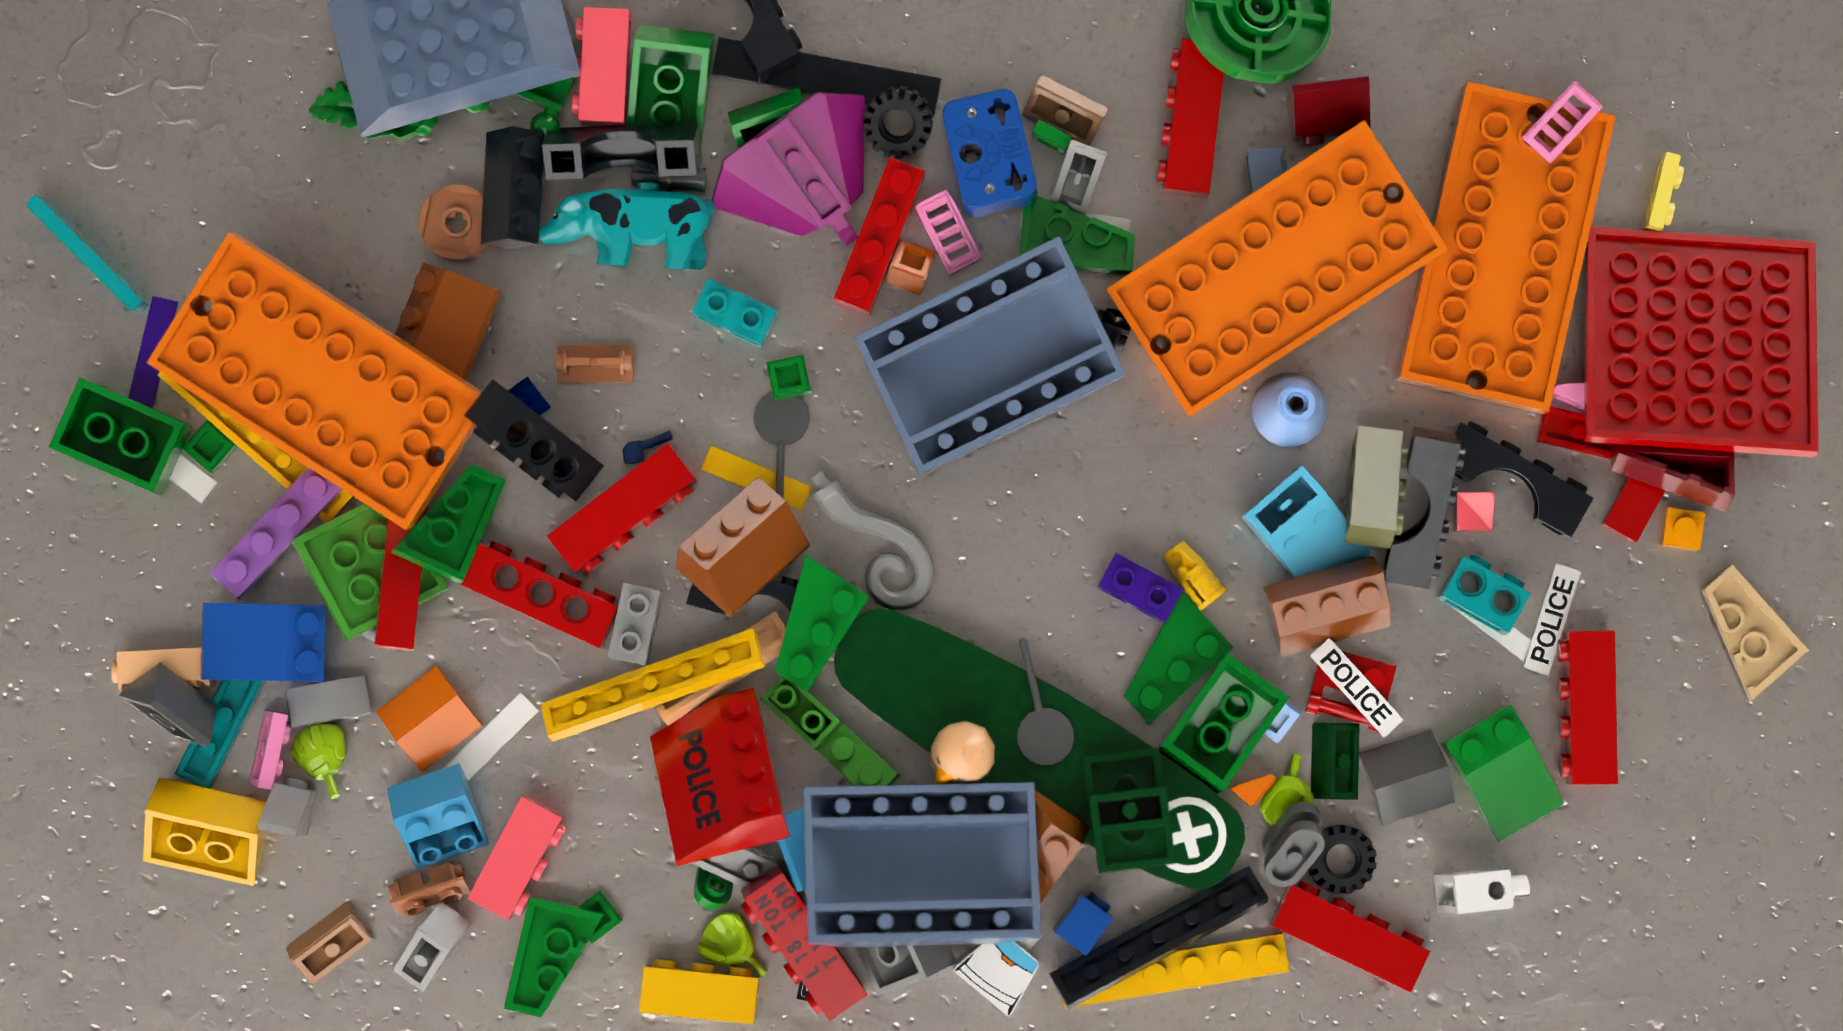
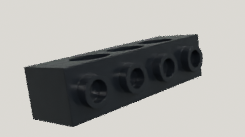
M494 379L490 381L464 415L476 425L472 430L475 435L488 445H491L494 440L500 443L495 450L512 463L517 458L521 459L522 463L519 465V468L537 481L541 475L546 478L541 485L558 498L565 493L574 501H577L604 467L603 464Z

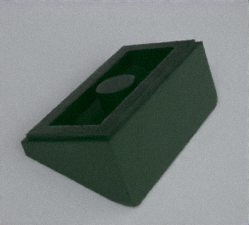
M1313 723L1311 792L1314 799L1358 800L1360 724Z

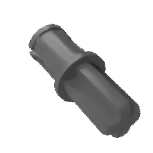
M632 167L631 184L634 187H637V182L660 184V189H667V192H671L672 189L701 192L706 190L707 168L699 169L697 176L659 177L654 171L646 168Z

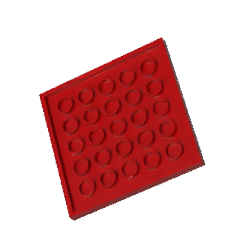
M1591 227L1586 246L1584 442L1816 457L1819 452L1816 242Z

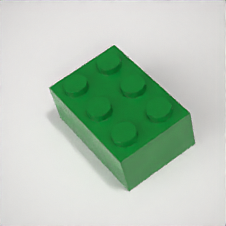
M79 377L49 448L150 492L162 495L192 426Z

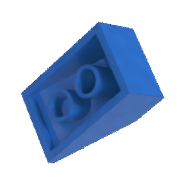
M203 603L201 679L324 682L326 605Z

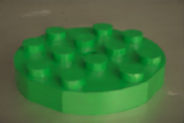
M1185 0L1184 21L1197 49L1217 69L1235 79L1275 84L1287 81L1302 73L1323 51L1331 35V0ZM1252 7L1258 8L1261 12V15H1258L1256 12H1254Z

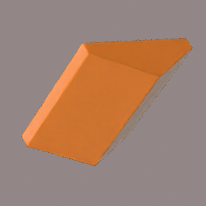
M437 665L376 711L395 741L421 772L425 771L483 726Z

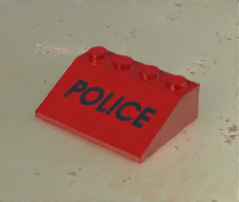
M754 687L718 696L650 736L677 866L790 837L764 721Z

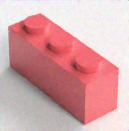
M584 7L583 18L577 17L576 40H582L581 55H576L581 75L574 77L580 78V93L573 92L572 115H578V121L581 126H627L632 15L629 9Z
M521 796L467 899L507 920L511 919L514 913L521 916L531 896L525 893L532 879L539 882L549 863L543 859L550 845L557 848L567 829L561 825L565 817L526 796Z

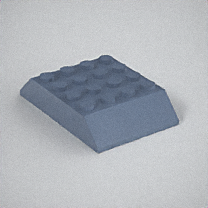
M330 0L327 3L362 138L581 75L561 0Z
M1060 236L854 337L919 475L972 453L1097 392L1126 375Z
M1034 783L803 787L808 944L835 947L995 944L1041 938Z

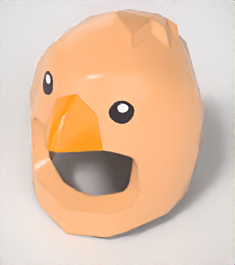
M964 721L949 724L938 732L931 746L930 754L931 766L936 773V785L976 784L989 774L994 764V743L984 727Z

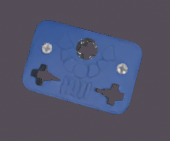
M999 89L948 102L943 108L942 116L965 212L971 217L980 218L993 215V213L1032 205V198L1038 196V190L1015 94L1007 89ZM998 108H1002L1005 113V126L1001 125L1000 119L996 115L995 110ZM974 152L976 156H979L975 163L969 164L968 160H964L967 158V153ZM1013 172L1016 173L1017 179L1022 184V189L1019 191H1015L1012 185Z

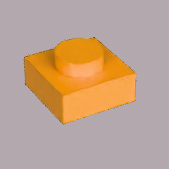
M1666 507L1660 545L1699 551L1701 549L1705 512Z

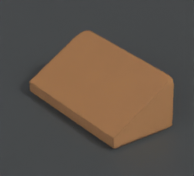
M1042 75L1036 83L1021 115L1036 123L1038 120H1041L1071 136L1072 140L1090 146L1108 112V108Z
M344 903L286 947L292 963L313 985L374 938L349 904Z

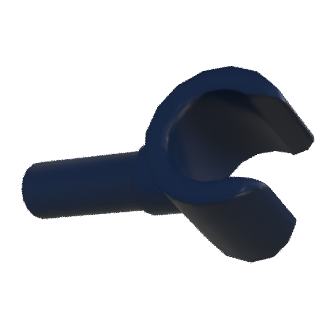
M666 431L650 439L628 442L622 450L624 463L628 465L645 461L643 450L651 449L672 440L671 431Z

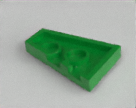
M1040 196L1033 197V204L1023 208L1019 256L1060 236L1076 270L1128 275L1132 272L1135 234L1095 217L1089 218L1070 210L1069 206L1059 202H1051Z
M471 464L391 553L461 584L465 579L506 480Z
M805 555L775 672L807 693L870 596Z
M1183 591L1123 696L1148 724L1152 723L1222 659L1226 653L1234 648Z
M530 896L504 1009L541 1018L605 913Z

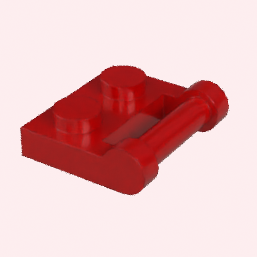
M1342 651L1385 700L1388 701L1397 666ZM1317 664L1305 712L1317 715V712L1368 725V730L1378 732L1356 706L1322 697L1324 686L1337 690L1340 689Z

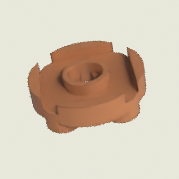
M459 184L445 186L441 188L442 190L435 192L432 196L430 195L424 201L418 218L419 231L425 244L437 256L449 261H466L480 256L488 246L481 244L483 196L477 190ZM456 213H461L462 219L467 222L466 228H461L459 233H452V227L447 225L448 218L454 219Z

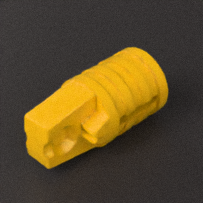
M1185 541L1174 546L1163 556L1180 586L1182 585L1184 591L1189 594L1191 600L1196 603L1200 611L1204 610L1228 591L1220 583L1221 581L1216 578L1214 572L1209 569L1207 563Z

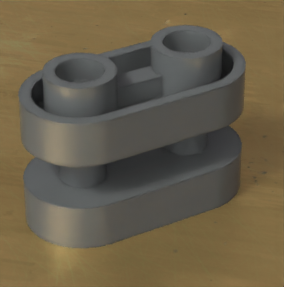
M1299 802L1289 806L1262 841L1265 876L1271 884L1279 887H1288L1296 884L1323 852L1325 842L1322 830V817L1320 810L1315 805Z

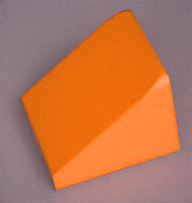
M900 240L888 271L886 283L920 295L936 252Z
M1266 774L1232 785L1228 789L1247 806L1254 807L1276 781V777L1272 774Z

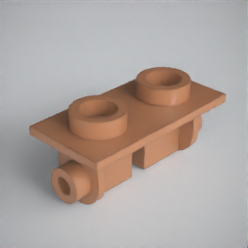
M557 345V355L555 357L557 383H633V345Z
M449 861L427 869L430 882L425 884L421 872L395 879L394 884L388 886L392 898L390 904L399 916H414L424 912L426 907L438 904L440 901L445 904L459 901L463 895L471 892V888L463 878L466 875L462 863L454 864L453 861Z

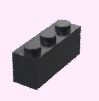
M517 126L486 132L481 244L510 250L539 244L543 165L542 143L544 141V132Z

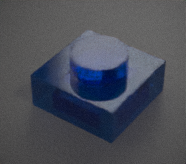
M528 376L508 390L539 415H542L551 408Z

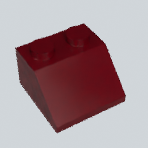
M1369 76L1293 85L1286 97L1292 142L1301 141L1302 146L1324 144V138L1340 136L1363 120H1365L1369 128L1371 127Z

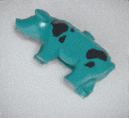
M637 182V190L605 189L565 197L556 207L549 223L539 228V238L544 244H562L589 235L596 240L599 251L596 264L622 266L628 265L632 244L655 245L665 241L667 259L664 268L701 270L706 262V248L702 238L706 227L711 224L715 205L709 199H701L692 194L660 191V184Z

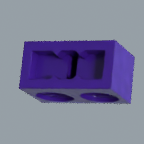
M1118 553L1114 554L1096 587L1163 624L1166 623L1183 591V588Z

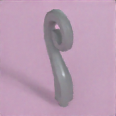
M823 471L810 478L818 491L811 496L819 508L831 520L845 528L890 540L899 545L909 556L914 567V579L908 588L898 592L888 590L881 582V575L887 569H891L900 575L906 573L907 564L904 559L898 554L890 552L874 557L865 573L866 587L871 597L883 607L892 610H906L920 604L929 594L934 579L932 558L923 541L912 530L901 523L858 507L848 497L838 480L830 483Z

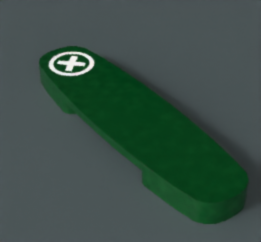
M888 608L871 609L859 615L839 643L834 656L835 674L841 686L869 710L930 753L931 746L938 732L949 724L968 721L984 727L994 743V764L989 774L977 783H1034L1037 792L1090 827L1084 843L1094 848V836L1091 833L1082 757L1153 748L1119 724L1036 677L1042 707L1059 711L1069 719L1074 730V743L1069 754L1063 760L1053 765H1040L1030 761L1022 754L1017 741V731L1021 721L1030 712L1035 711L1027 672L970 642L924 621ZM1160 752L1163 784L1167 788L1176 864L1139 869L1192 890L1208 889L1220 883L1231 871L1238 859L1245 841L1244 823L1236 809L1206 784Z

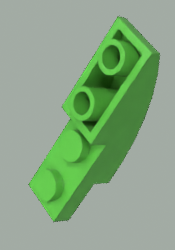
M782 676L760 699L855 786H891L901 776L809 691L806 693Z

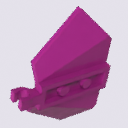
M816 92L726 156L722 161L711 199L715 208L799 236H804L819 228L822 230L831 224L846 246L855 241L858 236L843 214L852 208L851 205L863 193L865 96Z

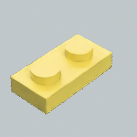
M1665 152L1660 156L1642 230L1661 231L1664 225H1670L1675 210V204L1670 203L1673 188L1679 189L1684 173V167L1679 166L1681 155Z

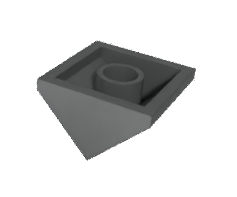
M161 662L124 688L119 694L121 698L175 738L206 748L210 744L217 705Z
M1432 730L1359 752L1382 825L1455 803L1449 768Z

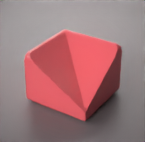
M1457 492L1453 507L1454 531H1492L1494 492Z

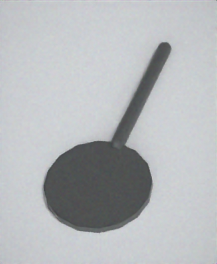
M771 391L758 402L753 418L755 429L761 438L770 444L777 445L776 493L784 499L785 446L791 445L803 437L808 430L810 415L808 406L800 396L774 402Z
M1021 638L1019 643L1035 711L1030 712L1021 721L1017 731L1018 745L1022 754L1030 761L1040 765H1053L1063 760L1071 751L1074 743V730L1069 719L1061 712L1042 707L1026 638Z

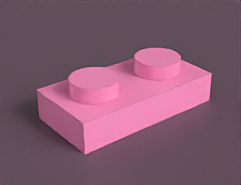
M264 710L249 784L271 790L274 782L279 781L283 768V762L279 759L282 744H287L291 730L290 722H287V714Z

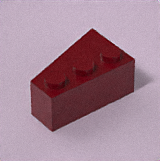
M1611 444V471L1724 512L1727 511L1735 496L1734 452Z

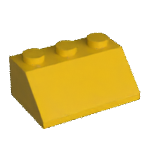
M159 777L145 809L143 861L254 886L268 832L257 829L266 801Z

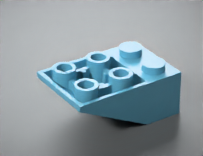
M1303 465L1241 517L1293 578L1373 555L1365 545L1345 543L1346 518Z

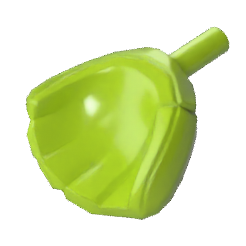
M322 723L305 727L293 740V746L290 750L293 760L314 779H324L331 799L340 796L333 775L340 770L346 758V738L343 729L338 724Z
M1292 754L1288 776H1280L1267 790L1261 800L1260 811L1265 821L1274 826L1289 806L1299 802H1307L1314 805V797L1310 788L1303 780L1297 778L1301 755Z
M722 912L706 924L700 942L697 945L698 953L703 958L723 967L738 966L746 962L761 977L766 974L768 969L752 955L755 950L754 940L746 920L739 912Z

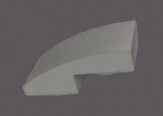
M365 675L285 690L291 728L323 724L331 720L365 716L371 713Z

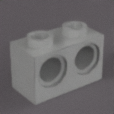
M623 583L607 658L645 666L649 664L663 591Z

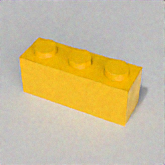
M654 958L653 965L646 964L643 969L639 1013L754 1024L760 976L752 975V968L730 966L729 973L714 971V964L692 962L691 969L676 967V960Z

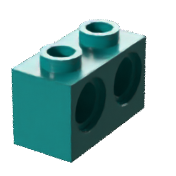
M708 278L692 311L695 318L762 349L778 317L776 309Z
M1471 554L1470 558L1466 556L1459 558L1437 599L1501 635L1508 634L1531 594L1523 589L1525 583L1508 573H1505L1503 577L1489 570L1492 566L1489 562L1476 555ZM1463 573H1470L1477 579L1478 587L1474 593H1467L1461 588L1460 578ZM1497 592H1504L1510 597L1511 606L1507 612H1501L1495 608L1493 598Z

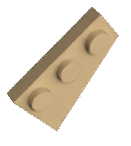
M1733 564L1729 565L1702 589V593L1749 701L1755 699L1809 651Z

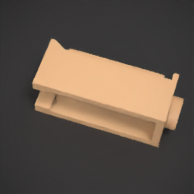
M201 647L117 652V660H112L111 664L113 683H118V690H123L160 662L193 687L202 686V683L216 686V680L201 679Z

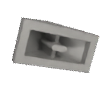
M1071 140L1051 202L1062 203L1073 210L1086 214L1107 152Z

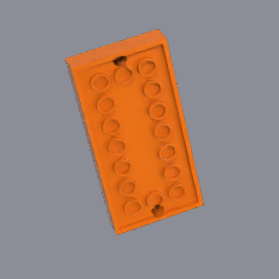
M1466 82L1461 89L1431 221L1449 250L1420 269L1395 381L1541 415L1549 412L1616 115L1598 112L1550 164L1522 137L1534 125L1531 123V120H1528V115L1533 114L1538 120L1554 101ZM1563 106L1557 111L1573 126L1578 121ZM1575 106L1583 114L1588 110ZM1553 118L1547 122L1560 136L1564 137L1567 131ZM1542 129L1536 134L1550 148L1553 149L1557 145ZM1469 378L1477 380V387L1472 388L1468 385Z
M1363 120L1124 276L1106 290L1190 417L1449 249L1365 120ZM1390 187L1398 189V196L1395 198H1391L1387 194ZM1160 337H1164L1167 340V346L1164 348L1157 345V339Z
M229 232L147 361L149 365L405 530L415 526L472 436V430L476 425L464 415L483 392L238 233ZM208 300L212 302L211 311H207L204 307ZM438 450H442L445 453L444 460L442 461L436 458Z

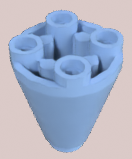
M1297 372L1279 373L1268 378L1256 391L1251 404L1252 419L1258 432L1270 443L1281 448L1299 447L1312 441L1323 429L1327 418V400L1321 387L1310 377ZM1292 397H1299V402L1303 404V408L1300 411L1290 409L1289 400Z

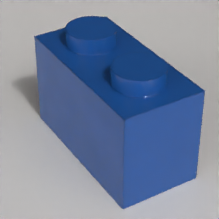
M1090 892L1087 897L1079 893L1053 930L1084 955H1087L1114 919L1107 913L1111 906L1093 892Z

